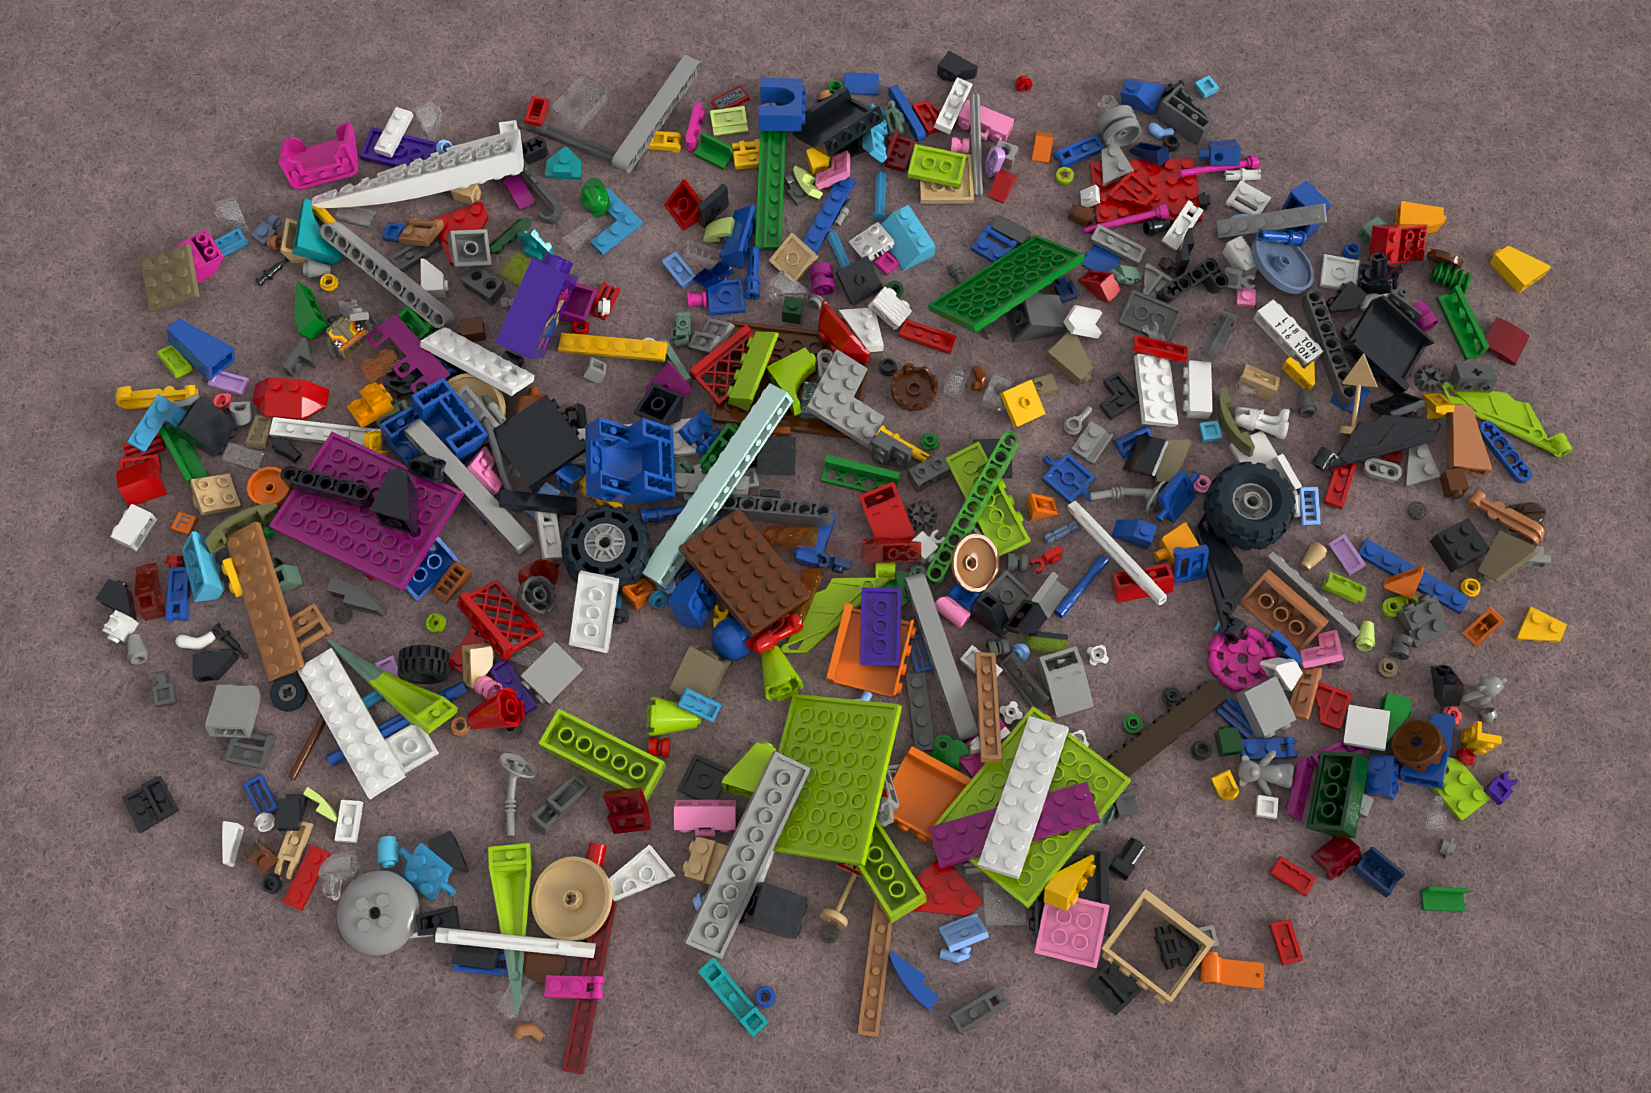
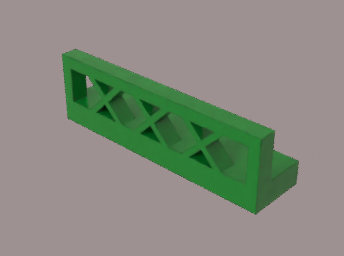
M1456 285L1450 293L1437 296L1436 301L1466 361L1481 357L1487 351L1489 345L1460 285Z
M163 424L159 432L188 484L190 485L191 479L209 477L191 443L174 434L173 432L176 428L169 424L165 426Z
M826 455L821 482L861 492H869L885 483L889 484L891 482H894L897 488L900 472ZM828 469L836 471L839 477L835 479L826 478ZM849 474L854 475L857 481L850 484L845 481L844 477ZM871 479L875 486L866 488L862 481Z

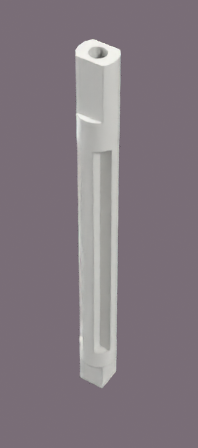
M1076 501L1068 505L1069 512L1158 605L1165 603L1167 595L1084 508Z
M439 927L435 935V942L586 958H594L596 948L595 943Z

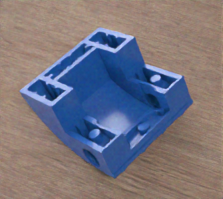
M444 377L413 394L409 408L381 423L382 438L406 466L410 459L422 454L404 434V430L418 419L422 420L463 465L480 449L488 436L486 430Z
M600 417L585 425L586 496L618 503H652L676 497L673 427L644 418L630 426Z

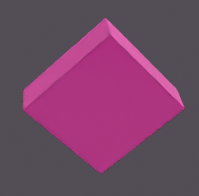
M885 252L874 261V265L885 275H888L899 265V262L891 254Z

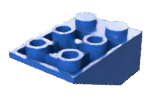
M694 570L675 587L668 605L681 626L702 629L712 607L716 603L717 596Z

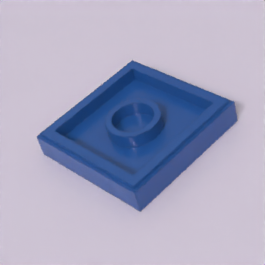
M742 278L706 282L710 316L746 312Z

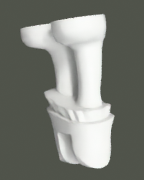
M1237 407L1234 422L1236 426L1245 428L1248 431L1259 429L1284 440L1288 431L1289 422L1287 421L1290 410L1282 409L1278 416H1269L1263 414L1264 409Z

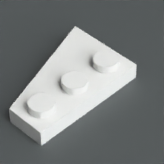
M871 308L839 310V317L844 319L846 326L852 330L856 338L869 352L883 351L884 345L877 316Z
M649 844L609 878L612 888V899L616 902L676 876Z

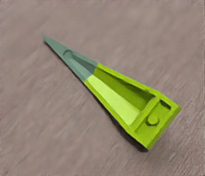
M328 640V645L412 725H417L427 734L457 713L458 708L445 697L400 679L358 657L332 640Z
M530 843L488 847L489 871L501 934L526 936L532 870ZM504 949L514 1010L518 1016L524 951Z

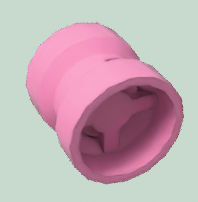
M952 137L951 151L968 154L970 139L964 138L961 140L957 137Z
M486 675L477 679L474 686L475 692L486 699L502 689L500 683L493 681Z

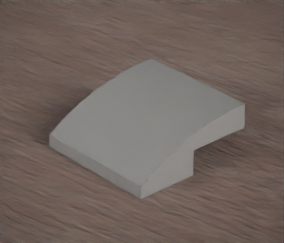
M708 318L702 332L695 331L688 347L711 353L728 339L735 325L730 322Z

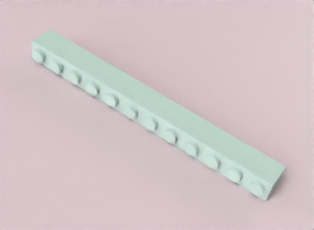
M769 383L762 392L761 397L753 405L745 420L742 421L735 435L731 437L724 451L720 453L715 464L709 469L707 476L699 484L692 498L688 500L681 514L677 516L672 527L666 532L662 542L656 547L643 571V575L664 589L670 584L686 560L678 550L679 546L708 528L794 401L786 391Z

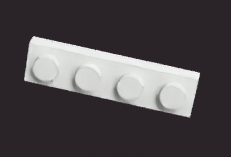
M958 77L956 78L934 128L950 135L971 90L972 83Z

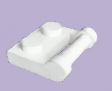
M1240 181L1225 205L1231 206L1244 214H1260L1271 200V197ZM1235 198H1236L1237 200L1243 202L1244 204H1246V205L1252 207V208L1255 209L1256 211H1253L1252 209H1250V208L1244 206L1243 204L1237 202V201L1235 200Z

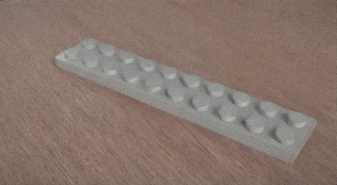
M773 750L687 932L684 943L720 959L723 958L811 768Z

